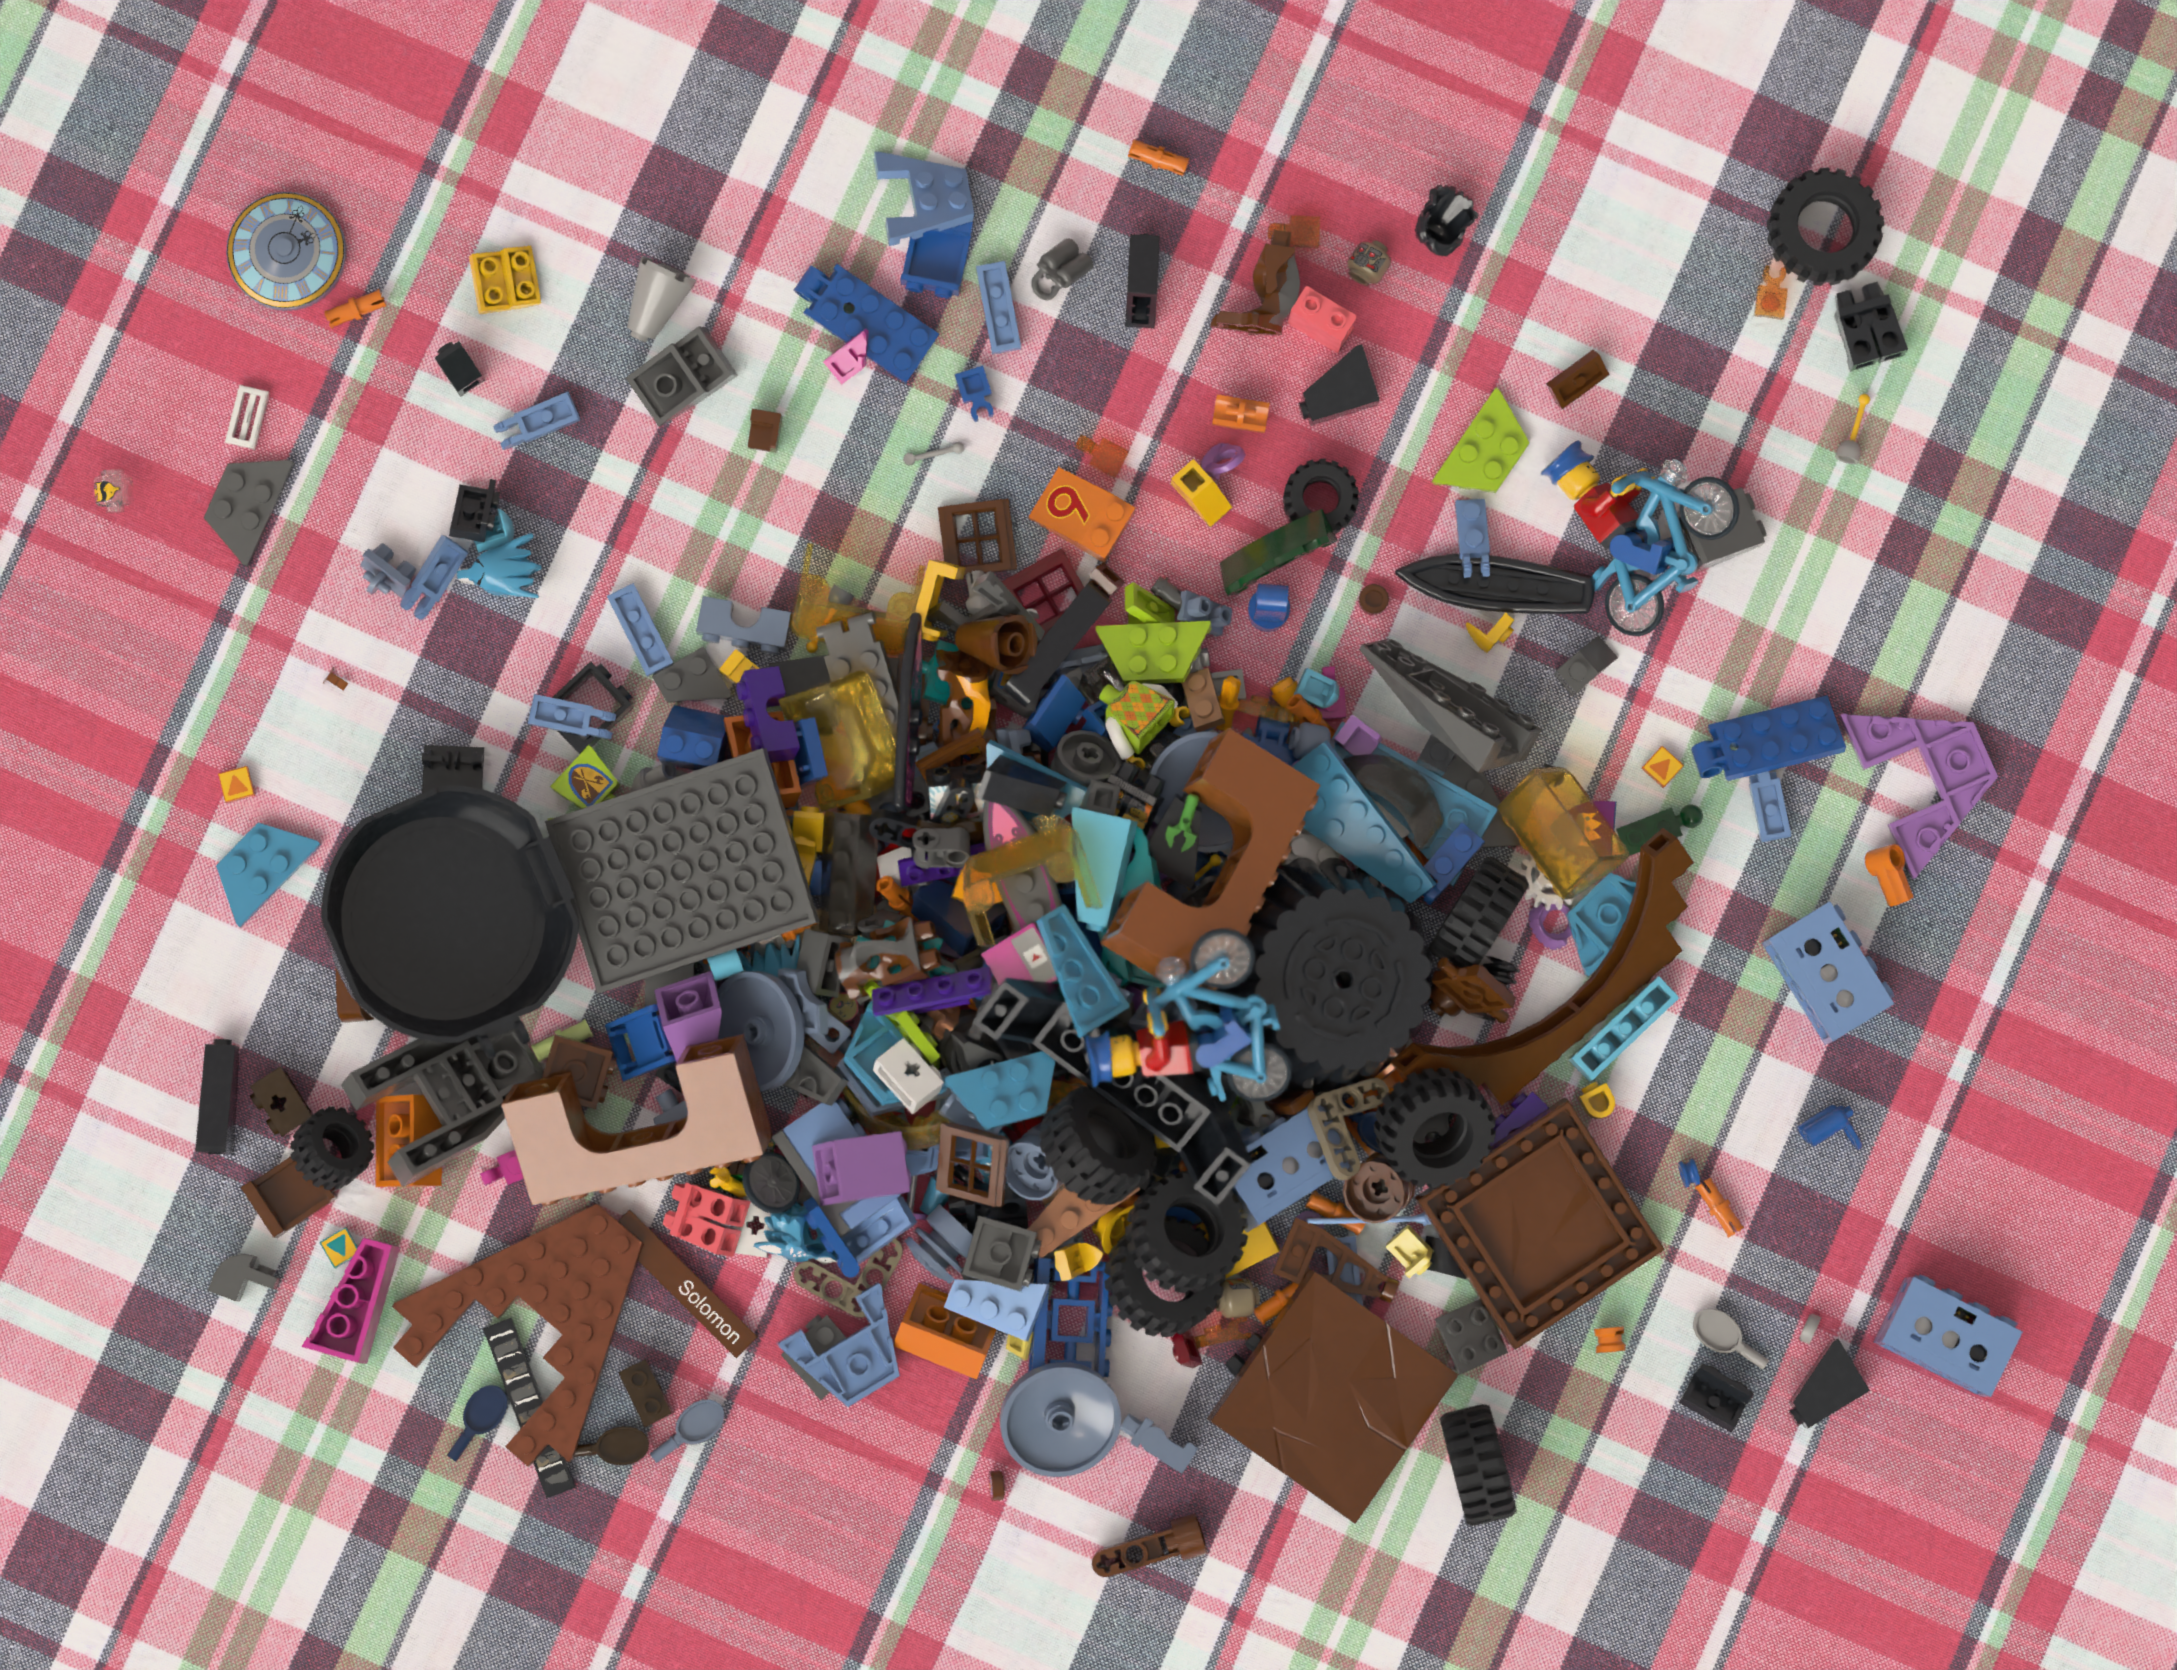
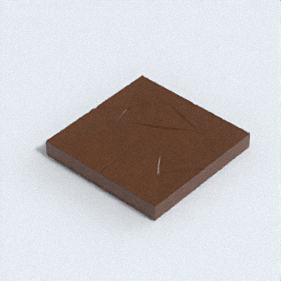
M1566 1098L1561 1099L1492 1145L1489 1155L1482 1158L1483 1164L1478 1169H1472L1469 1172L1470 1176L1464 1180L1459 1178L1455 1180V1184L1449 1186L1443 1183L1438 1188H1428L1414 1197L1503 1336L1514 1350L1665 1250L1570 1101Z
M1310 1269L1206 1419L1356 1524L1459 1374Z

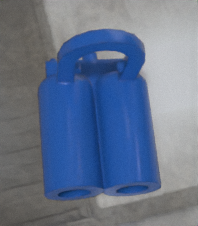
M1830 1105L1797 1126L1802 1138L1807 1144L1810 1143L1812 1147H1815L1843 1129L1852 1145L1857 1150L1862 1148L1861 1140L1848 1120L1854 1112L1850 1106L1845 1107L1841 1105L1837 1107Z

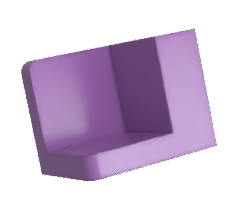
M1351 715L1334 738L1339 746L1362 763L1367 761L1382 741L1381 735L1354 715Z

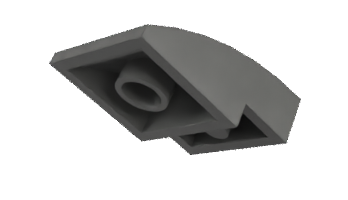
M698 326L677 343H672L627 376L626 380L658 427L719 390L737 377L738 374L705 327Z

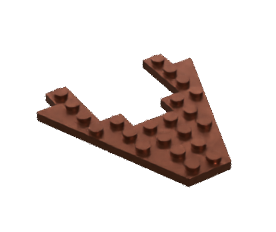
M595 1204L395 1302L392 1307L405 1317L412 1326L393 1348L417 1368L476 1300L500 1319L513 1302L520 1297L562 1334L543 1356V1359L565 1378L505 1447L527 1467L531 1466L548 1445L568 1462H571L574 1459L643 1243L599 1204Z

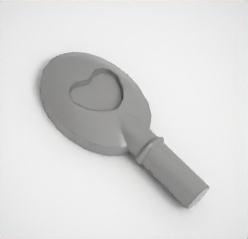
M1704 1309L1694 1317V1332L1698 1339L1709 1349L1719 1353L1736 1351L1740 1356L1742 1355L1762 1370L1769 1362L1767 1358L1742 1341L1740 1327L1728 1314L1717 1309Z

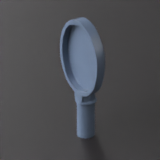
M710 1399L697 1401L687 1407L677 1420L676 1434L670 1436V1439L650 1453L655 1462L658 1463L683 1443L697 1445L715 1436L725 1420L723 1407L718 1402Z

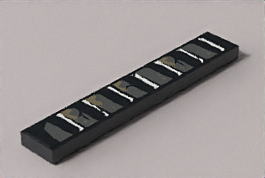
M509 1318L485 1327L483 1331L521 1429L544 1401L513 1319ZM548 1445L533 1462L546 1498L576 1488L565 1458Z

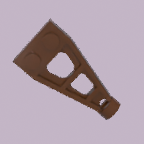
M1297 1217L1294 1218L1272 1271L1273 1274L1300 1285L1310 1270L1309 1263L1315 1249L1322 1246L1337 1257L1338 1264L1332 1274L1319 1275L1343 1292L1379 1297V1299L1391 1303L1399 1285L1398 1280L1385 1276L1326 1230L1311 1223L1308 1224V1222ZM1351 1262L1364 1270L1365 1278L1362 1284L1354 1285L1343 1282L1340 1279L1345 1263ZM1381 1282H1385L1380 1293L1378 1290V1285Z

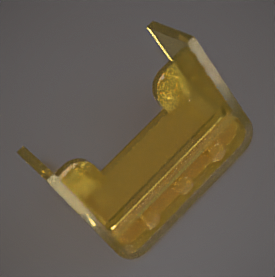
M807 543L803 550L790 620V627L794 635L801 639L825 643L824 638H818L816 627L842 621L845 630L848 631V618L874 612L876 623L872 624L876 640H883L887 655L897 656L904 651L910 616L912 613H915L925 566L919 565L915 569L911 593L899 592L889 599L886 613L828 601V582L819 575L808 573L814 544Z
M1058 825L971 856L966 860L963 866V900L978 946H995L985 914L992 907L995 899L991 883L1043 864L1047 865L1051 877L1058 882L1068 883L1077 879L1086 908L1096 910L1103 908L1079 834L1073 827Z

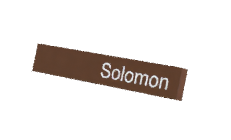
M629 1209L618 1222L643 1243L638 1261L735 1358H738L758 1336Z

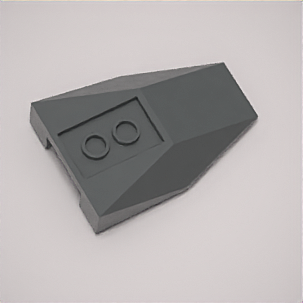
M1388 638L1361 645L1359 650L1417 722L1478 773L1526 760L1542 730L1534 725L1535 721L1531 717L1522 713L1517 714L1510 709L1511 706L1506 701L1500 698L1494 699L1486 694L1487 690L1483 686L1474 682L1469 683L1404 649L1399 642Z

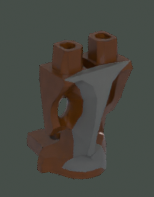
M1273 231L1271 243L1265 244L1253 271L1254 289L1262 305L1254 310L1243 313L1220 311L1211 320L1210 327L1246 332L1249 335H1282L1284 320L1296 303L1300 289L1295 248L1289 247L1291 232Z
M907 917L889 927L875 929L869 933L872 941L858 942L855 945L850 942L840 943V948L835 953L836 969L850 1000H856L861 996H868L864 986L869 981H881L883 986L887 987L907 981L930 978L929 970L942 965L939 950L937 948L925 950L923 943L936 939L937 934L934 923L931 921L917 922L911 917ZM889 936H895L896 941H886L884 939ZM875 955L879 956L880 963L873 969L868 968L869 959ZM898 965L901 966L902 969L900 972L891 974L898 967Z

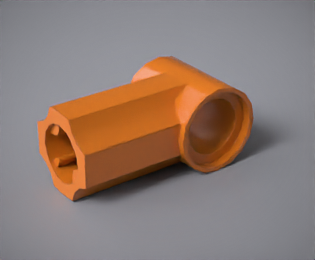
M1892 844L1870 850L1866 853V868L1872 876H1877L1888 906H1896L1914 898L1903 871L1905 856L1899 845Z

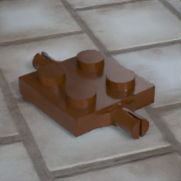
M1446 957L1439 960L1437 967L1441 970L1434 972L1431 981L1467 1014L1487 1013L1492 1015L1500 1024L1508 1020L1509 1014L1503 1009L1513 1008L1516 997L1506 989L1504 984L1496 980L1485 967L1472 965L1459 968L1454 966Z

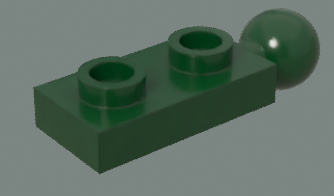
M1689 804L1681 809L1679 815L1675 816L1671 807L1617 828L1616 832L1626 857L1640 853V847L1662 828L1677 838L1683 836L1680 827L1695 828L1699 826L1703 820V813L1698 806Z

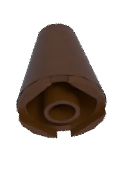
M1019 614L965 622L958 627L955 635V643L960 651L1006 674H1019L1029 667L1027 662L1030 656L1034 657L1036 654L1038 639L1034 625L1028 623L1025 619L1026 617Z

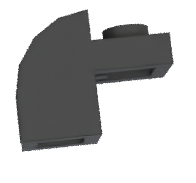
M239 1254L230 1256L219 1265L207 1291L240 1302L248 1280L277 1290L281 1278L274 1276L276 1270L261 1264L258 1265L257 1269L253 1268L257 1256Z

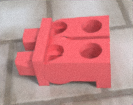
M676 1183L671 1195L672 1199L680 1201L677 1211L669 1210L665 1214L662 1223L671 1230L670 1235L679 1237L714 1254L734 1257L741 1231L720 1223L743 1227L751 1201L737 1198L703 1185Z

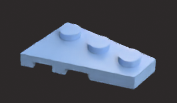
M955 1279L944 1308L1024 1341H1029L1050 1285L1030 1283L1029 1287L1023 1286L1022 1292L986 1281Z

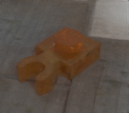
M1766 265L1762 272V278L1766 286H1757L1754 316L1783 320L1788 289L1779 287L1786 277V269L1781 267L1779 277L1772 278L1769 274L1770 266Z

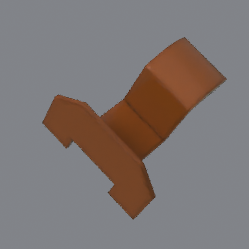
M333 667L322 684L328 680L344 691L348 683L332 673Z

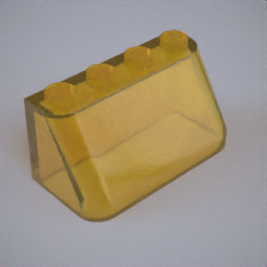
M1563 767L1533 769L1496 807L1501 813L1504 823L1512 828L1519 838L1520 845L1530 853L1536 862L1538 870L1545 874L1552 884L1553 891L1563 900L1575 898L1621 866L1629 857L1628 849L1581 784L1570 771Z

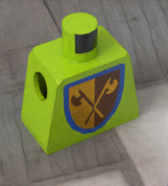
M588 745L550 787L554 792L580 809L616 798L613 794L621 785L593 748Z

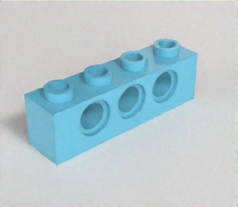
M1660 976L1656 977L1574 1054L1569 1061L1589 1082L1592 1081L1679 999V996Z

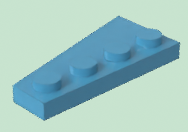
M1064 904L1036 921L1079 1038L1130 1007Z

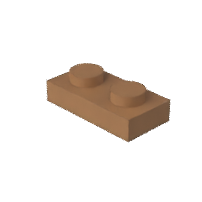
M1209 668L1188 674L1185 682H1182V686L1196 732L1225 724Z

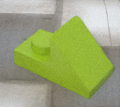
M1134 582L1125 587V611L1128 612V624L1175 622L1173 607Z

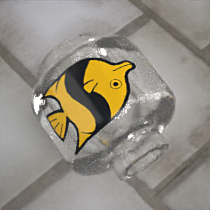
M123 469L103 470L101 475L94 479L95 503L99 507H106V513L124 512V506L133 503V480L130 475L125 474Z

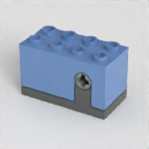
M842 1098L836 1100L832 1106L821 1102L772 1136L840 1237H844L852 1229L858 1227L896 1198L903 1197L901 1194L824 1206L820 1205L812 1146L833 1140L868 1136L859 1123L852 1124L848 1118L852 1112Z

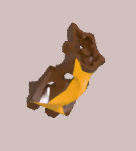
M936 650V660L940 666L937 667V675L941 681L948 682L950 695L947 704L940 706L939 733L935 745L940 749L976 728L980 729L987 743L990 740L997 742L995 733L997 706L995 698L993 696L989 697L988 693L989 676L992 675L994 668L960 650ZM966 697L973 701V705L968 709H964L961 705V700ZM956 718L958 719L957 726L952 729L950 728V723ZM975 747L957 758L963 764V755L971 754L972 759L981 754L978 747ZM952 760L946 763L947 767H955Z

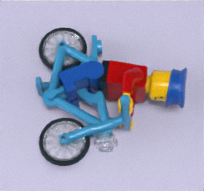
M1577 440L1541 471V475L1548 476L1552 484L1558 485L1570 500H1578L1574 504V509L1596 540L1605 550L1610 549L1614 557L1607 568L1601 566L1592 576L1596 592L1603 587L1613 573L1617 572L1618 579L1611 584L1605 598V610L1610 623L1623 634L1629 636L1646 635L1652 632L1662 620L1664 599L1661 592L1674 581L1679 584L1675 590L1680 594L1693 589L1699 582L1695 577L1687 579L1683 576L1692 574L1697 569L1698 561L1696 556L1688 551L1674 502L1680 504L1681 519L1685 527L1692 534L1702 539L1715 540L1726 536L1738 522L1740 514L1738 497L1728 483L1716 477L1706 476L1692 481L1685 490L1676 487L1681 482L1685 483L1688 479L1687 468L1676 459L1672 461L1665 460L1661 464L1662 469L1659 472L1660 477L1658 479L1655 478L1653 473L1647 472L1648 469L1643 468L1638 470L1637 473L1623 474L1613 480L1612 485L1609 483L1598 485L1600 475L1590 463L1595 456L1584 452L1581 449V442ZM1641 488H1645L1651 493L1639 515L1629 504L1642 492ZM1660 500L1671 533V537L1660 540L1659 525L1653 517ZM1641 569L1653 575L1662 574L1652 581L1643 575L1634 574L1633 570Z
M1229 928L1213 929L1203 934L1193 945L1190 953L1191 970L1186 974L1184 972L1186 965L1183 960L1176 957L1162 960L1155 973L1162 983L1166 984L1167 988H1165L1163 993L1155 986H1150L1147 990L1144 989L1143 999L1148 1005V1025L1145 1029L1136 1032V1042H1133L1132 1038L1128 1035L1110 1038L1109 1030L1098 1037L1086 1035L1085 1040L1092 1085L1096 1087L1101 1081L1111 1082L1114 1077L1133 1075L1137 1070V1066H1141L1144 1076L1193 1073L1202 1071V1066L1210 1068L1212 1077L1207 1079L1212 1096L1218 1095L1220 1101L1226 1100L1220 1080L1222 1071L1227 1072L1231 1088L1243 1099L1252 1102H1263L1280 1095L1291 1080L1292 1067L1288 1056L1280 1048L1264 1043L1263 1026L1272 1023L1274 1030L1280 1029L1274 1004L1268 1005L1269 1013L1265 1014L1267 1004L1265 999L1259 995L1242 998L1198 986L1204 983L1213 988L1224 989L1244 981L1251 973L1255 963V952L1249 939L1239 931ZM1186 996L1219 1004L1220 1012L1216 1015L1205 1010H1194ZM1171 1001H1175L1186 1021L1181 1020L1167 1023L1162 1007Z

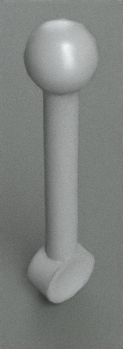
M956 442L951 447L917 455L907 453L903 460L906 465L911 466L917 460L951 452L962 453L964 451V444Z

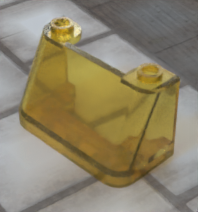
M862 670L854 671L779 699L783 714L787 720H793L796 723L801 719L815 717L828 776L817 781L815 785V797L821 812L873 797L894 786L896 743L872 680L866 672Z

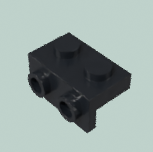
M490 479L488 489L459 485L450 527V537L485 542L487 531L493 532L496 514L491 513L492 509H498L500 492L495 491L496 480Z
M1702 1363L1692 1374L1678 1403L1725 1430L1732 1432L1746 1404L1752 1399L1754 1393L1747 1389L1743 1383L1733 1381L1721 1374L1717 1368Z

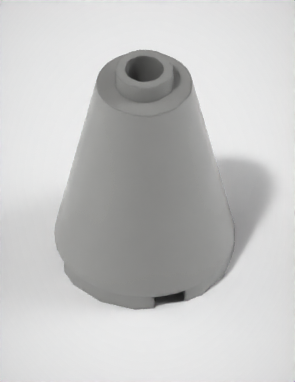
M642 256L639 262L627 328L632 330L630 336L643 342H647L648 338H656L696 282V279L690 278L691 276L664 263L656 264L653 262L654 259Z

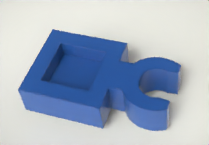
M979 366L955 374L963 404L973 403L971 417L974 422H978L977 410L980 408H985L988 411L989 417H993V407L989 402L985 401V397L992 396V392L984 367Z

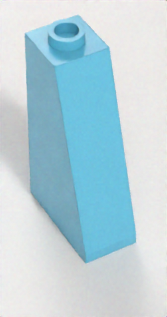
M1073 807L1072 828L1077 920L1086 923L1085 929L1103 933L1104 927L1109 928L1118 911L1138 822Z

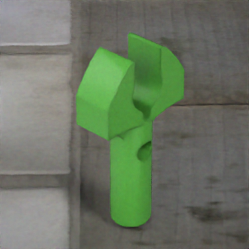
M1195 794L1188 795L1179 823L1174 826L1168 825L1165 833L1167 843L1172 848L1175 835L1179 834L1182 830L1184 831L1186 840L1181 852L1192 847L1197 837V834L1193 833L1190 828L1199 802V797Z

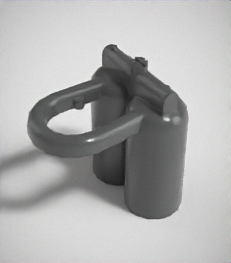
M1069 238L1064 239L1040 257L1039 262L1036 264L1040 269L1033 276L1031 287L1040 299L1051 300L1061 288L1071 286L1093 269V261L1086 253H1079V248L1075 241ZM1044 273L1047 280L1051 279L1055 283V286L1051 287L1052 291L1048 294L1041 291L1038 285V281L1044 277Z

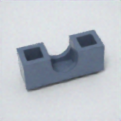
M703 596L696 628L697 634L702 635L703 641L719 643L720 639L732 641L731 646L749 649V644L761 646L760 651L770 654H778L779 650L786 651L792 620L791 612L761 607L757 623L751 627L743 628L737 626L732 621L734 607L732 601Z

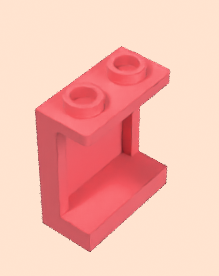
M1306 286L1290 311L1288 324L1339 354L1354 329L1352 325L1356 320V315Z

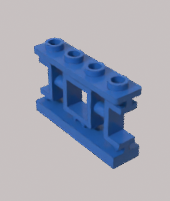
M1034 1258L1033 1284H1049L1050 1268H1053L1052 1281H1061L1060 1274L1055 1267V1259ZM1099 1262L1093 1269L1088 1271V1276H1077L1070 1280H1064L1068 1281L1067 1299H1051L1050 1310H1048V1289L1033 1328L1028 1372L1045 1365L1047 1329H1049V1341L1065 1342L1064 1360L1048 1359L1047 1364L1070 1362L1092 1369V1361H1076L1077 1342L1093 1343V1334L1096 1331L1094 1371L1103 1377H1109L1110 1361L1105 1359L1106 1347L1111 1345V1329H1107V1317L1112 1316L1113 1306H1111L1108 1299L1109 1290H1105L1104 1281L1109 1278V1275L1104 1273L1107 1262ZM1097 1271H1099L1097 1313H1095V1301L1079 1300L1080 1282L1096 1283ZM1059 1305L1086 1307L1085 1337L1058 1335Z

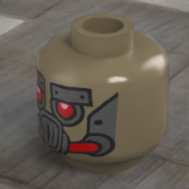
M1373 240L1372 243L1365 241L1359 243L1347 261L1350 277L1364 286L1380 282L1391 265V259L1386 253L1388 248L1376 240Z
M1247 1278L1226 1279L1225 1282L1220 1284L1224 1288L1222 1298L1216 1301L1217 1307L1215 1309L1226 1318L1248 1317L1254 1312L1255 1305L1260 1303L1259 1290L1257 1287H1253L1251 1281Z

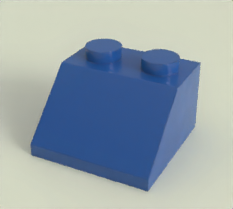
M1062 674L1051 684L1036 706L1035 711L1021 729L1029 730L1031 741L1049 753L1054 747L1057 748L1061 738L1068 734L1065 731L1070 723L1076 725L1085 711L1081 707L1086 699L1070 679Z

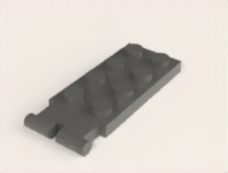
M874 612L848 618V631L845 630L842 621L816 627L818 638L825 639L829 654L824 656L858 771L895 762L899 694L883 640L877 641L872 627V624L876 623Z

